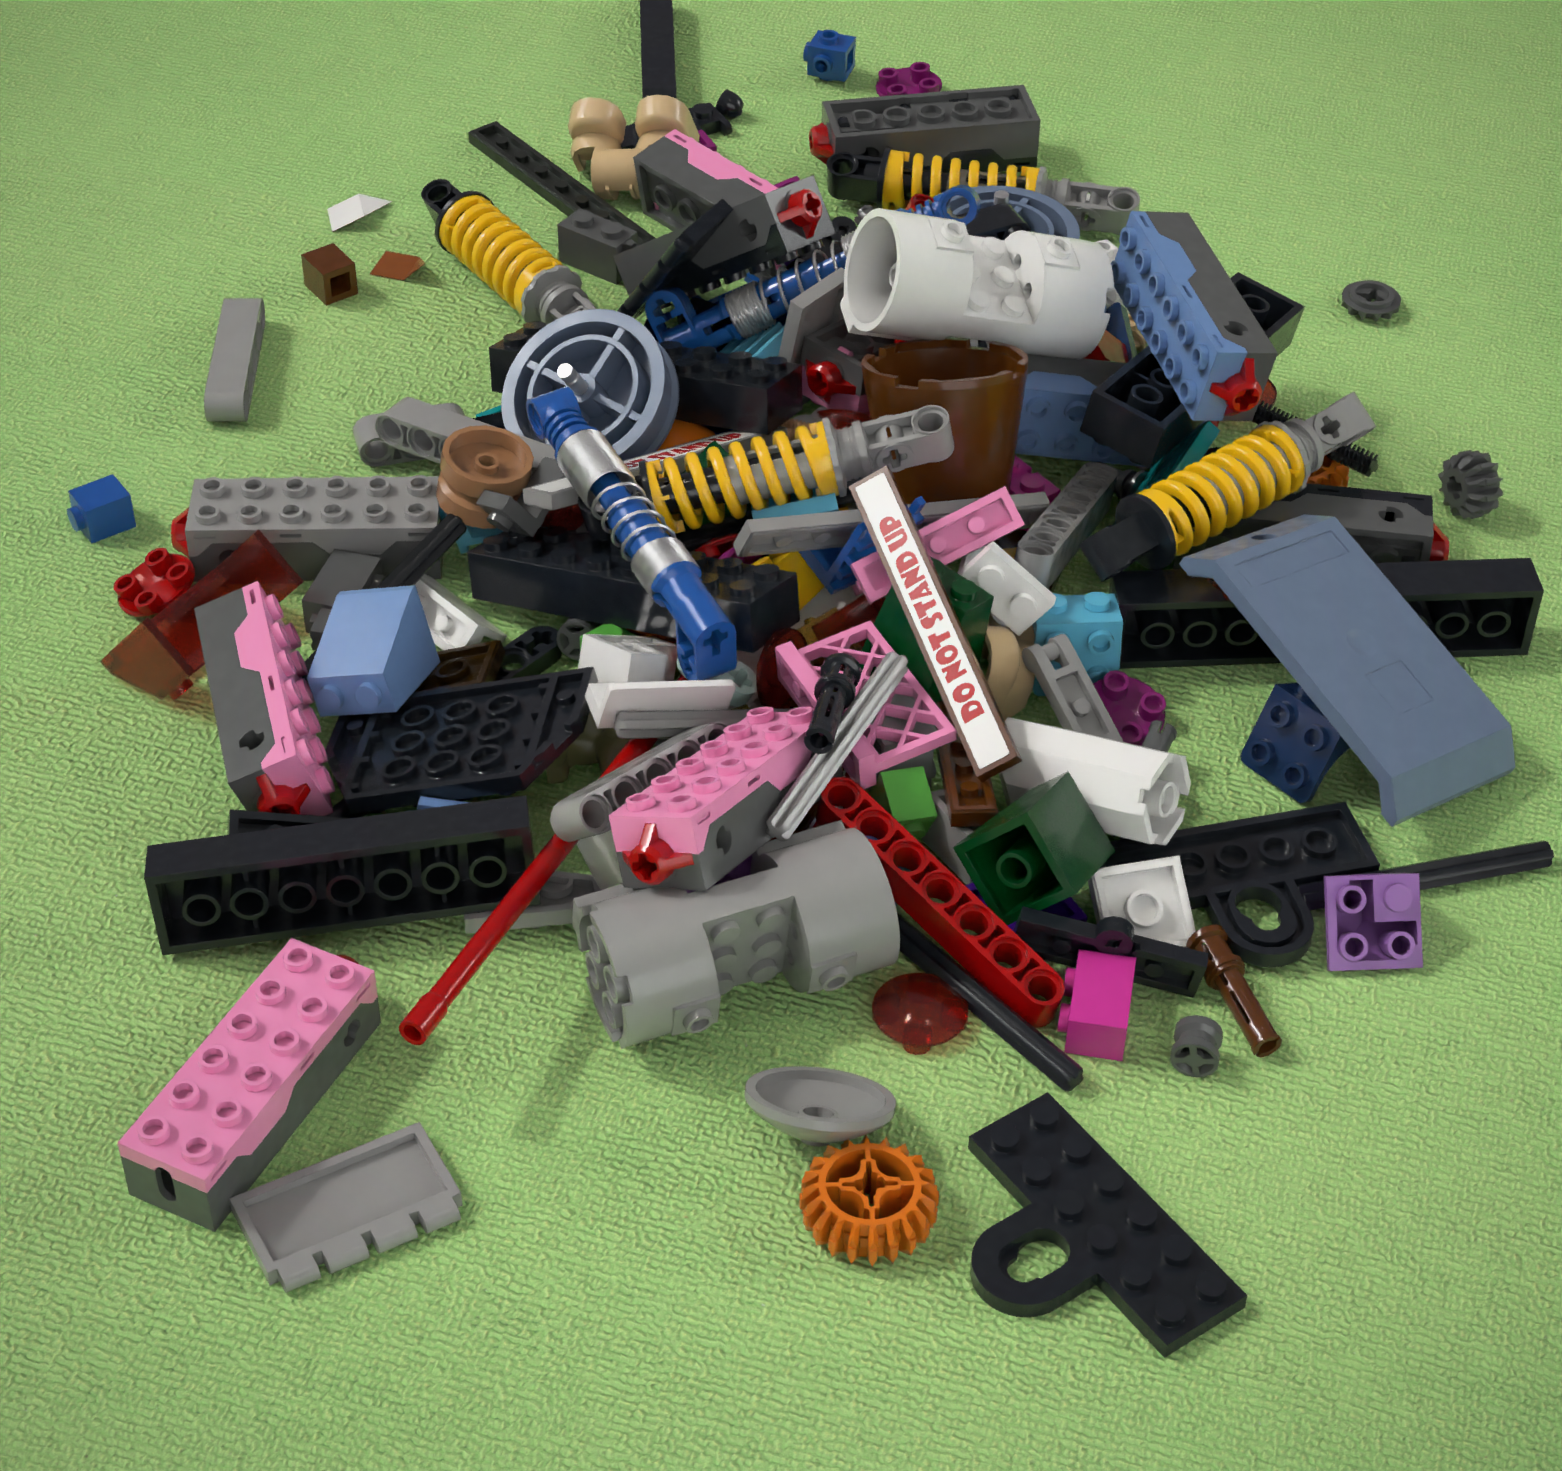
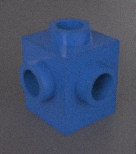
M818 30L811 42L808 41L804 48L803 59L807 62V75L819 77L824 81L836 80L845 82L855 67L856 37L839 34L834 30Z

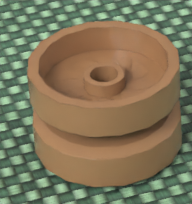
M487 425L468 426L454 431L445 439L442 449L441 471L436 491L440 508L447 515L459 516L467 526L482 529L496 528L487 521L489 514L478 506L476 502L484 489L511 496L516 501L518 500L531 477L534 457L530 446L519 436L505 429Z

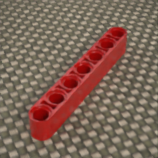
M846 777L832 778L820 795L815 817L817 825L822 826L842 820L846 829L856 828L865 836L877 838L878 840H868L876 851L885 870L894 901L971 975L1033 1027L1041 1028L1050 1024L1064 995L1065 986L1060 975L858 783ZM833 805L843 806L846 809L836 808ZM898 867H905L911 871H903ZM930 898L940 899V900H942L944 903L934 902V901L931 900ZM963 930H971L978 935H970ZM997 962H1005L1012 968L1002 967ZM1031 994L1041 995L1047 1001L1037 1000Z

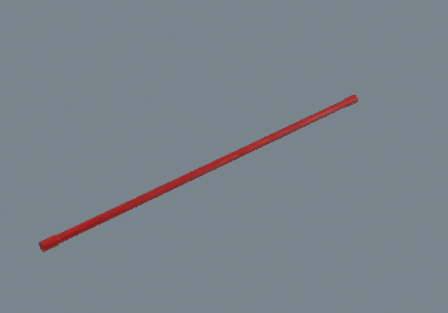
M681 674L676 681L687 679ZM659 738L629 739L599 778L649 751ZM556 834L552 836L431 990L419 999L400 1023L399 1032L406 1041L414 1045L424 1044L446 1016L449 1006L579 840L567 842L561 840Z

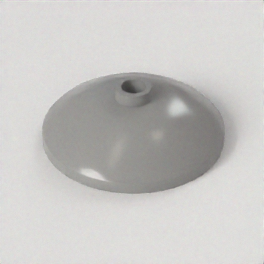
M807 1066L773 1068L754 1074L747 1080L745 1085V1100L760 1118L784 1134L798 1138L801 1142L810 1146H827L830 1143L844 1142L847 1139L853 1140L872 1133L887 1124L895 1114L896 1099L887 1088L868 1078L835 1069Z

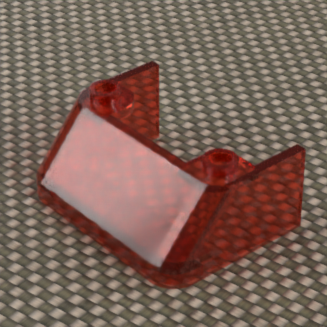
M258 529L220 565L151 620L146 618L100 663L111 675L161 700L169 694L175 701L194 685L189 677L205 665L194 608L256 581L260 583L267 596L274 594L280 603L304 581Z

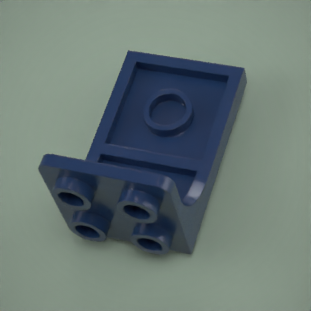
M1298 683L1275 684L1240 757L1243 764L1296 801L1305 803L1313 799L1328 770L1350 747Z

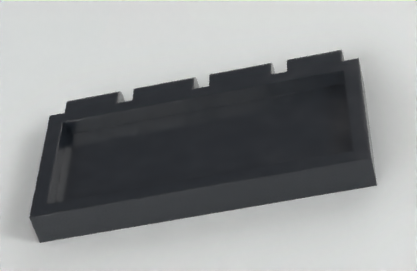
M721 199L685 229L617 311L634 319L645 312L646 302L651 295L662 288L671 286L734 209L724 199Z

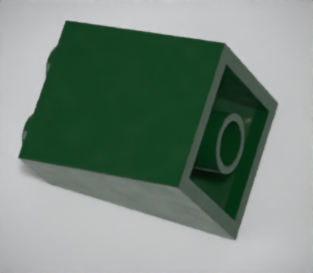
M931 557L978 663H980L994 596L978 587L974 582L951 570L941 561ZM891 586L874 622V626L898 655H905L907 657L908 669L935 703L940 702L943 699L894 588ZM866 639L861 651L870 653L873 645L868 639ZM860 664V667L863 670L865 665ZM873 667L870 676L873 674L877 667Z
M1069 771L1032 788L953 847L988 908L1006 925L1017 921L1022 906L1042 910L1076 895L1115 852Z

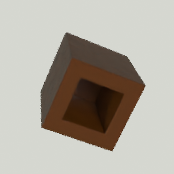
M334 243L301 254L304 284L326 306L358 294L355 263Z

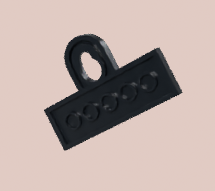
M1346 802L1176 830L1166 846L1147 844L1127 838L1110 841L1115 852L1100 868L1180 855L1191 910L1204 907L1212 925L1217 924L1225 929L1228 935V946L1234 955L1240 956L1243 962L1259 967L1271 968L1286 966L1298 961L1306 954L1311 944L1314 920L1297 885L1324 880V876L1352 875L1379 870L1380 863ZM1246 900L1264 901L1273 906L1278 912L1280 926L1274 930L1260 929L1253 923L1252 919L1241 914L1236 906Z
M1048 1092L969 1136V1151L1023 1207L1021 1210L984 1231L975 1242L972 1250L971 1281L977 1294L990 1307L1011 1316L1037 1317L1056 1310L1092 1287L1097 1286L1164 1358L1245 1308L1247 1294ZM1035 1241L1053 1243L1060 1247L1068 1257V1261L1057 1270L1043 1278H1036L1029 1282L1016 1281L1010 1277L1007 1271L1008 1267L1017 1261L1020 1250L1025 1245Z

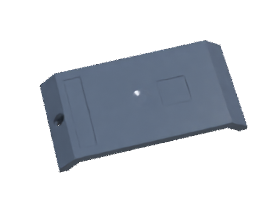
M1303 514L1185 556L1179 563L1189 577L1213 578L1366 766L1378 781L1382 809L1381 815L1391 827L1510 774L1516 767L1510 723L1335 516Z

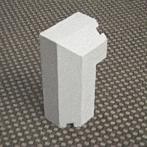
M1010 717L1005 720L1022 759V762L999 773L1007 807L1032 788L1069 771L1103 831L1107 834L1147 844L1166 846L1183 822L1185 808L1177 807L1180 794L1188 796L1191 785L1186 756Z

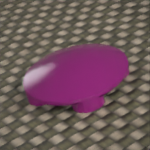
M915 62L909 68H883L878 72L879 80L876 83V92L880 97L940 92L942 89L941 79L930 71V65L925 62Z
M1118 670L1108 672L1103 679L1093 683L1123 742L1142 746L1149 731L1148 728L1151 722L1155 720L1162 721L1159 731L1161 733L1165 723L1166 701L1160 693L1155 692L1146 683L1128 677L1124 672Z

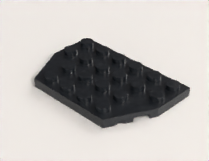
M594 666L412 693L397 712L339 716L325 751L327 753L328 765L350 813H380L391 808L417 807L420 796L467 801L479 796L494 794L511 795L517 791L525 790L584 732L590 712L585 699V693L588 684L598 683Z

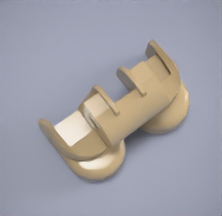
M656 94L640 100L635 119V129L639 140L636 147L632 149H621L626 120L618 106L610 101L593 97L579 99L571 107L568 123L569 134L573 140L571 146L573 162L578 172L585 169L586 160H591L592 186L595 194L603 200H617L619 191H630L634 200L640 199L633 157L672 130L676 129L684 135L692 137L698 143L700 139L687 106L677 98L668 95Z
M990 612L980 659H987L988 661L985 679L1005 721L1008 717H1013L1025 708L1032 692L1035 674L1030 672L1025 666L1022 651L1024 648L1034 645L1035 634L1031 625L1018 636L1010 628L999 625Z

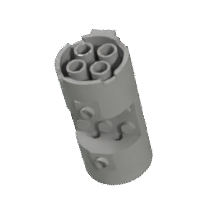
M842 820L794 833L786 841L781 842L778 839L768 841L752 854L751 875L711 886L706 891L687 893L686 890L668 887L624 888L623 884L573 898L572 925L577 935L578 947L581 952L589 950L585 954L589 973L586 981L597 1013L612 1042L619 1040L620 1047L623 1049L668 1034L675 1036L685 1032L698 1033L704 1031L712 1024L718 1022L721 995L729 992L734 986L747 982L763 983L769 981L780 972L783 973L795 990L800 993L807 992L810 994L823 989L825 991L837 990L847 982L852 981L855 976L893 965L897 961L900 951V929L896 905L882 863L865 835L856 828L846 829Z

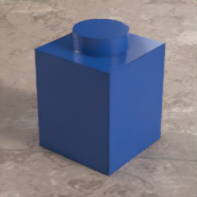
M113 474L68 491L71 508L67 509L68 519L76 532L81 530L91 544L136 527L131 495Z

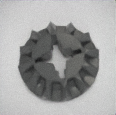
M1374 280L1357 281L1343 289L1341 306L1348 309V314L1361 316V320L1372 318L1377 322L1380 317L1391 319L1392 314L1399 312L1401 297L1394 288L1382 282Z

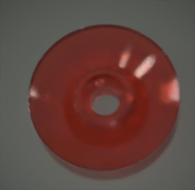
M787 627L777 630L768 639L761 652L756 669V687L760 703L763 707L768 706L773 709L794 708L791 707L790 694L778 679L775 647L789 641L794 644L797 650L808 646L805 637L796 629Z

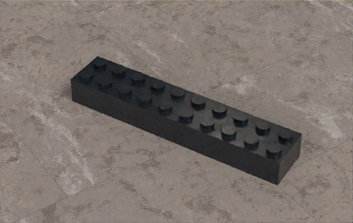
M1531 558L1375 563L1453 657L1528 655L1544 592ZM1183 569L1121 571L1110 579L1109 594L1115 593L1123 619L1119 669L1281 663L1213 578H1192Z

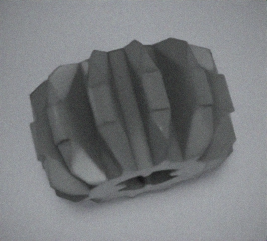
M1467 450L1458 452L1457 455H1452L1450 459L1443 461L1444 471L1438 474L1442 481V488L1439 491L1443 492L1445 497L1443 504L1450 506L1453 516H1462L1463 519H1474L1483 517L1484 514H1488L1493 509L1498 508V498L1503 496V491L1500 488V481L1503 478L1498 476V463H1491L1489 453Z

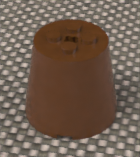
M945 338L944 340L919 339L886 345L879 348V356L875 357L874 355L866 354L863 357L862 373L871 420L885 415H896L917 410L928 405L941 406L949 414L954 440V451L951 456L940 462H930L905 468L898 472H892L907 505L912 504L920 496H922L926 503L982 498L1004 486L1010 492L1028 372V356L1023 350L996 341L990 342L989 348L972 347L970 339ZM887 427V436L891 437L892 434L890 428ZM892 450V451H891L892 459L895 460V459H896L895 450Z

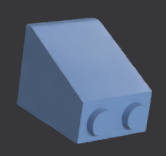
M416 585L340 591L336 595L307 676V681L320 717L397 712L440 663Z

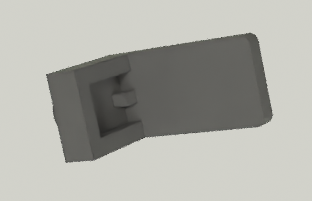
M544 457L525 488L565 478L566 476L559 468L556 459ZM484 489L476 502L478 506L489 514L487 521L494 527L504 532L512 531L530 537L535 535L549 512L548 509L524 504L523 492L516 501L511 496Z

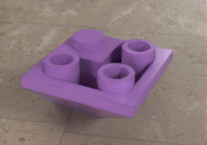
M1419 873L1324 876L1327 971L1423 968Z

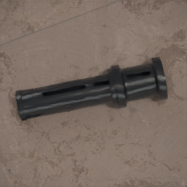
M836 653L827 657L821 667V677L815 684L814 695L817 703L809 729L804 737V743L810 751L817 754L827 753L833 748L843 710L848 708L854 700L855 687L861 679L862 669L859 662L848 654ZM841 665L845 666L843 674L839 673Z

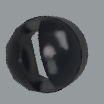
M726 89L718 99L715 108L726 119L732 120L741 115L744 103L736 93Z

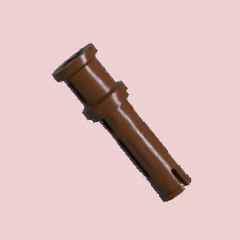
M1217 924L1200 928L1189 937L1186 948L1208 953L1207 969L1203 976L1206 984L1215 990H1219L1233 1018L1251 1046L1253 1054L1257 1057H1265L1274 1053L1281 1046L1282 1039L1277 1035L1261 1004L1245 980V964L1240 956L1232 953L1227 944L1228 935L1225 929Z

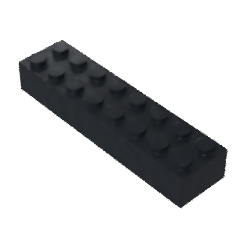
M1237 272L1230 279L1276 349L1278 356L1290 346L1305 306ZM1147 346L1092 391L1079 431L1092 437L1098 444L1108 446L1123 454L1131 462L1150 469L1204 421H1192L1170 381L1166 378L1156 357L1152 354L1150 347Z
M539 321L527 322L523 325V328L514 333L504 335L501 341L489 347L492 392L502 393L507 373L515 357L529 339L546 326V323ZM676 341L659 343L670 356L678 376L679 403L675 417L676 420L769 435L803 409L802 364L789 363L786 358L778 356L765 359L752 357L751 353L745 351H736L728 354L716 352V348L710 346H700L693 349L682 347V344Z
M540 527L533 537L512 531H503L498 535L485 538L482 544L467 552L473 599L595 623L614 624L621 628L676 638L675 620L666 607L659 606L651 599L634 572H632L631 561L622 558L621 547L615 546L610 539L604 541L596 540L588 533L576 534L567 532V529L564 527ZM689 552L699 565L702 572V582L735 626L738 651L755 653L800 621L796 572L779 570V567L774 564L757 566L745 564L739 558L717 559L706 557L704 552Z
M527 796L148 845L144 880L162 955L493 911L535 859ZM540 891L528 906L541 904Z

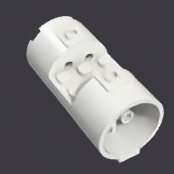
M877 208L870 211L861 220L851 240L844 271V297L840 302V307L848 333L905 341L919 339L944 340L948 336L986 341L988 348L990 342L996 341L1015 346L1026 354L1082 359L1096 348L1108 325L1110 314L1104 313L1107 289L1114 290V277L1111 262L1106 251L1096 242L1023 230L1013 232L1005 240H999L995 237L968 235L965 223L953 219Z

